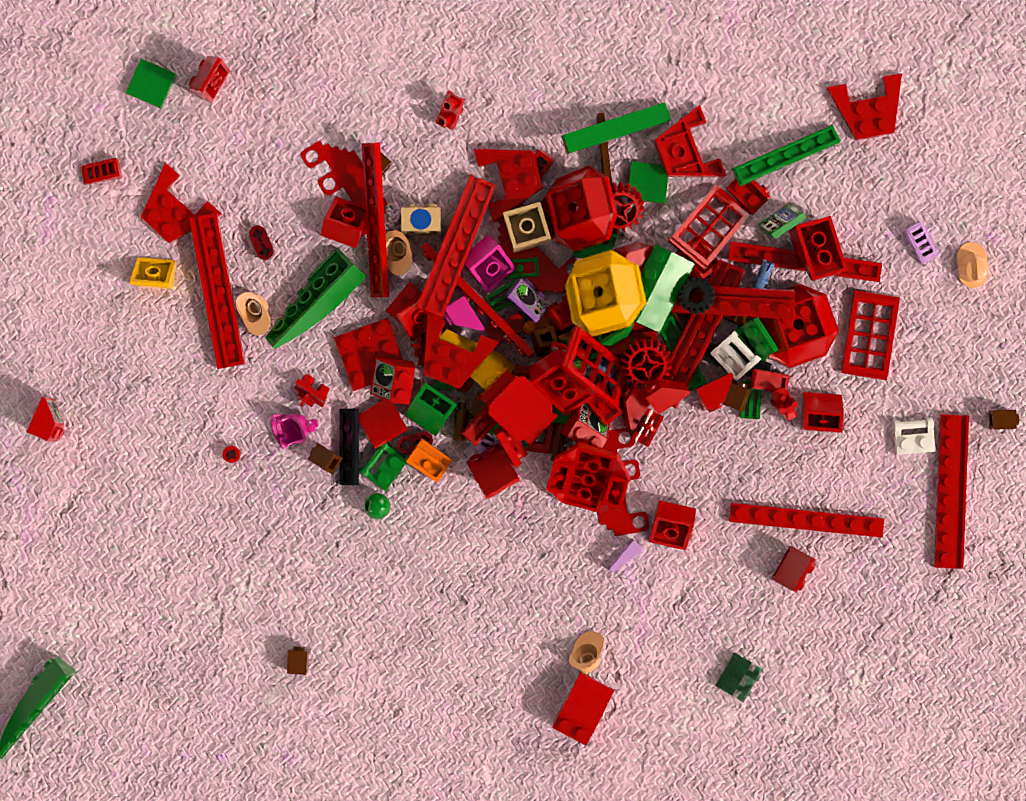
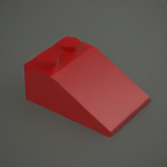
M207 56L206 59L200 62L197 75L191 78L189 90L212 104L230 69L221 58Z
M831 216L799 224L788 230L793 247L811 281L848 271Z
M559 347L528 369L531 383L566 416L594 398L595 395L562 370L560 366L565 352ZM573 363V364H572V367H573L574 369H576L577 371H579V369H578V368L576 367V365Z
M500 443L488 446L484 452L474 454L466 461L487 500L521 481Z
M580 672L557 713L552 728L587 746L614 693V689Z

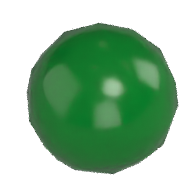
M373 493L365 500V513L372 519H383L390 512L391 504L384 494Z

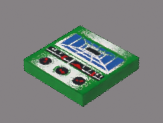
M789 203L760 222L758 226L763 232L776 239L807 217L804 212Z

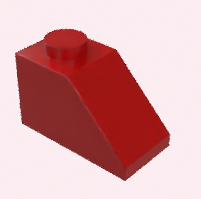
M661 379L649 383L643 389L646 399L658 415L691 394L685 382Z
M629 384L623 389L620 399L624 426L634 430L650 405L643 390L633 386V384Z

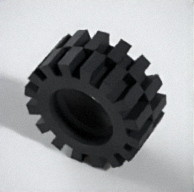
M694 277L692 280H686L685 285H681L682 289H679L678 293H680V296L678 298L680 304L688 312L703 314L705 310L709 311L711 309V305H714L715 291L706 280ZM695 289H701L704 292V298L699 303H693L690 300V294Z

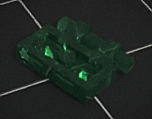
M734 652L715 686L730 695H733L737 689L740 691L737 699L744 702L746 697H749L752 693L751 689L755 682L759 681V675L763 669L756 665L753 672L750 671L748 668L752 662ZM744 675L749 676L745 686L739 684Z

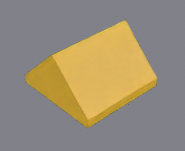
M137 257L130 278V285L173 290L175 260Z

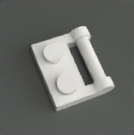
M734 331L710 354L728 373L732 372L733 378L737 381L756 365L761 358L758 355L755 356L737 337L738 334ZM731 342L750 360L748 363L730 345Z
M932 417L918 421H893L896 455L936 452L933 429L934 421ZM926 428V433L901 435V430Z

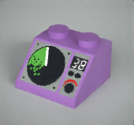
M518 278L503 295L529 320L537 322L549 305L546 302L547 298L540 291L536 293L532 289L533 284L526 278L524 280Z

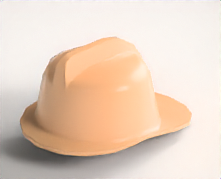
M389 231L386 233L388 269L394 275H404L412 265V243L400 231Z
M975 242L963 244L957 252L958 275L963 285L970 288L980 287L988 278L989 268L986 251Z
M251 292L240 294L236 300V308L246 328L253 335H264L270 328V317L267 312L268 304L262 296Z
M588 631L578 637L569 658L570 665L586 675L588 672L595 670L600 664V655L604 647L603 636L598 632Z

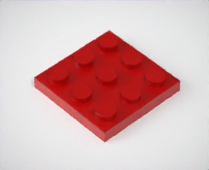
M388 318L334 337L353 391L371 385L375 356L403 360Z

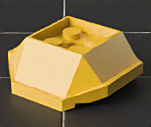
M612 250L576 260L565 284L572 323L582 328L591 336L629 327L639 311L646 305L639 266ZM603 288V295L599 297L598 293Z

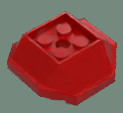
M586 166L557 178L541 202L551 239L565 247L578 252L610 239L611 230L618 213L609 177L594 167Z
M803 284L783 289L795 290L794 319L758 317L778 347L775 353L767 357L787 368H792L826 356L839 332L827 295ZM794 320H798L801 323L800 330L794 328Z
M579 442L555 456L546 490L552 493L561 503L598 513L607 512L612 509H621L631 476L617 452Z

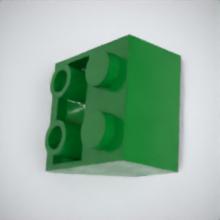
M425 383L405 415L437 436L457 407V404Z

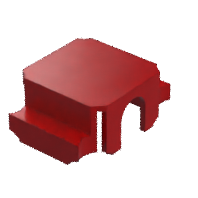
M508 367L478 397V399L484 401L489 409L488 414L517 441L526 440L528 446L558 416V414L552 413L553 403L523 375L511 374Z

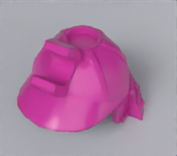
M298 413L287 415L274 414L270 418L274 437L283 450L294 443H305L309 432L316 431L315 427L319 426L317 419L307 420L305 416Z

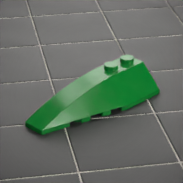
M337 247L307 278L308 284L304 289L300 288L297 292L298 298L293 304L290 303L287 306L285 316L277 320L265 339L274 349L293 340L333 311L367 276Z
M60 657L50 658L43 666L45 670L42 674H36L31 680L33 684L18 703L0 739V760L75 674L76 671Z

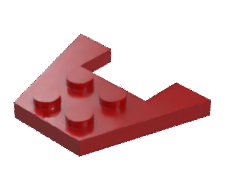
M902 73L882 78L886 96L850 102L846 84L826 88L855 141L895 133Z
M700 105L653 141L666 177H726L720 158L703 164L692 136L691 128L706 123Z
M474 149L478 167L481 168L497 163L506 199L488 204L494 223L503 217V212L514 210L544 188L534 151Z
M165 162L141 218L168 243H172L192 232L189 218L218 213L219 217L223 214L208 201L196 214H193L168 191L180 175Z
M427 314L424 375L461 389L500 342L481 335L473 353L439 339L446 321Z

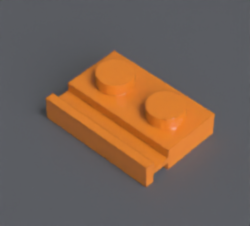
M421 438L420 442L407 457L406 462L437 483L448 469V466L453 462V459Z

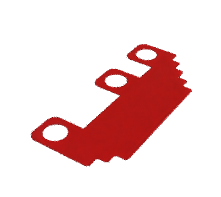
M317 141L301 152V158L308 168H313L326 160L332 169L331 172L318 180V184L325 195L329 196L343 187L352 202L365 206L363 163L354 150L348 152L346 148L340 150L338 146L332 148L329 143L323 145L321 141ZM311 150L316 151L318 154L317 161L313 163L308 162L306 159L307 152ZM327 178L334 179L336 183L334 189H325L323 186L324 180ZM383 197L384 207H385V206L388 205V203H387V201L385 200V198ZM365 227L362 237L367 234V227Z
M504 218L497 221L500 224L497 230L501 234L498 237L499 245L508 258L512 260L538 257L540 276L526 278L541 293L545 290H548L550 293L556 290L561 294L566 289L565 284L569 277L566 268L570 263H575L576 259L570 258L558 268L538 247L514 253ZM535 262L513 263L515 266L521 264L524 267L521 272L522 274L535 273Z
M629 428L609 430L608 439L602 448L617 452V449L634 446L635 440L633 439L627 444L620 443L618 439L619 434L622 432H628L632 438L633 430ZM622 461L625 466L633 464L636 467V473L630 477V480L638 479L641 475L638 461ZM625 498L621 509H612L607 512L598 513L600 525H606L607 530H613L614 536L644 532L649 529L647 513L637 512L628 514ZM642 516L645 519L644 527L636 528L633 525L634 518Z

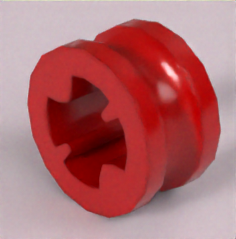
M228 446L223 450L222 456L226 462L235 463L240 459L241 452L235 446ZM228 450H235L236 453L234 454H237L236 458L228 459Z

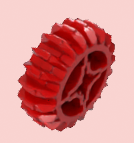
M620 181L618 186H616L615 182H612L611 189L614 201L618 206H621L622 210L621 212L619 208L617 209V217L620 218L616 219L613 228L616 233L619 231V228L625 232V227L632 229V223L638 224L637 218H642L641 212L645 209L643 206L644 200L641 198L642 194L639 191L637 192L635 186L631 187L630 183L624 186L623 182ZM633 204L631 211L627 214V210Z
M642 337L641 343L634 340L635 346L627 345L629 351L623 350L625 356L620 358L621 362H623L620 367L624 370L622 372L623 376H627L626 380L628 382L633 381V386L639 384L640 388L643 389L645 384L648 385L658 379L665 380L663 375H670L667 370L672 369V365L669 364L672 362V357H668L671 353L669 350H665V344L660 345L659 340L653 343L651 337L646 342L645 338ZM648 350L657 352L661 357L650 356ZM641 352V356L632 361L634 356L637 353ZM645 356L649 361V365H647V370L643 364L644 361H646ZM656 367H659V369L651 375L652 370ZM636 368V370L644 371L645 376L634 373L632 369Z

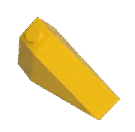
M448 329L439 338L473 353L477 346V342ZM493 350L472 374L471 378L485 390L506 367L512 373L515 366L501 353Z

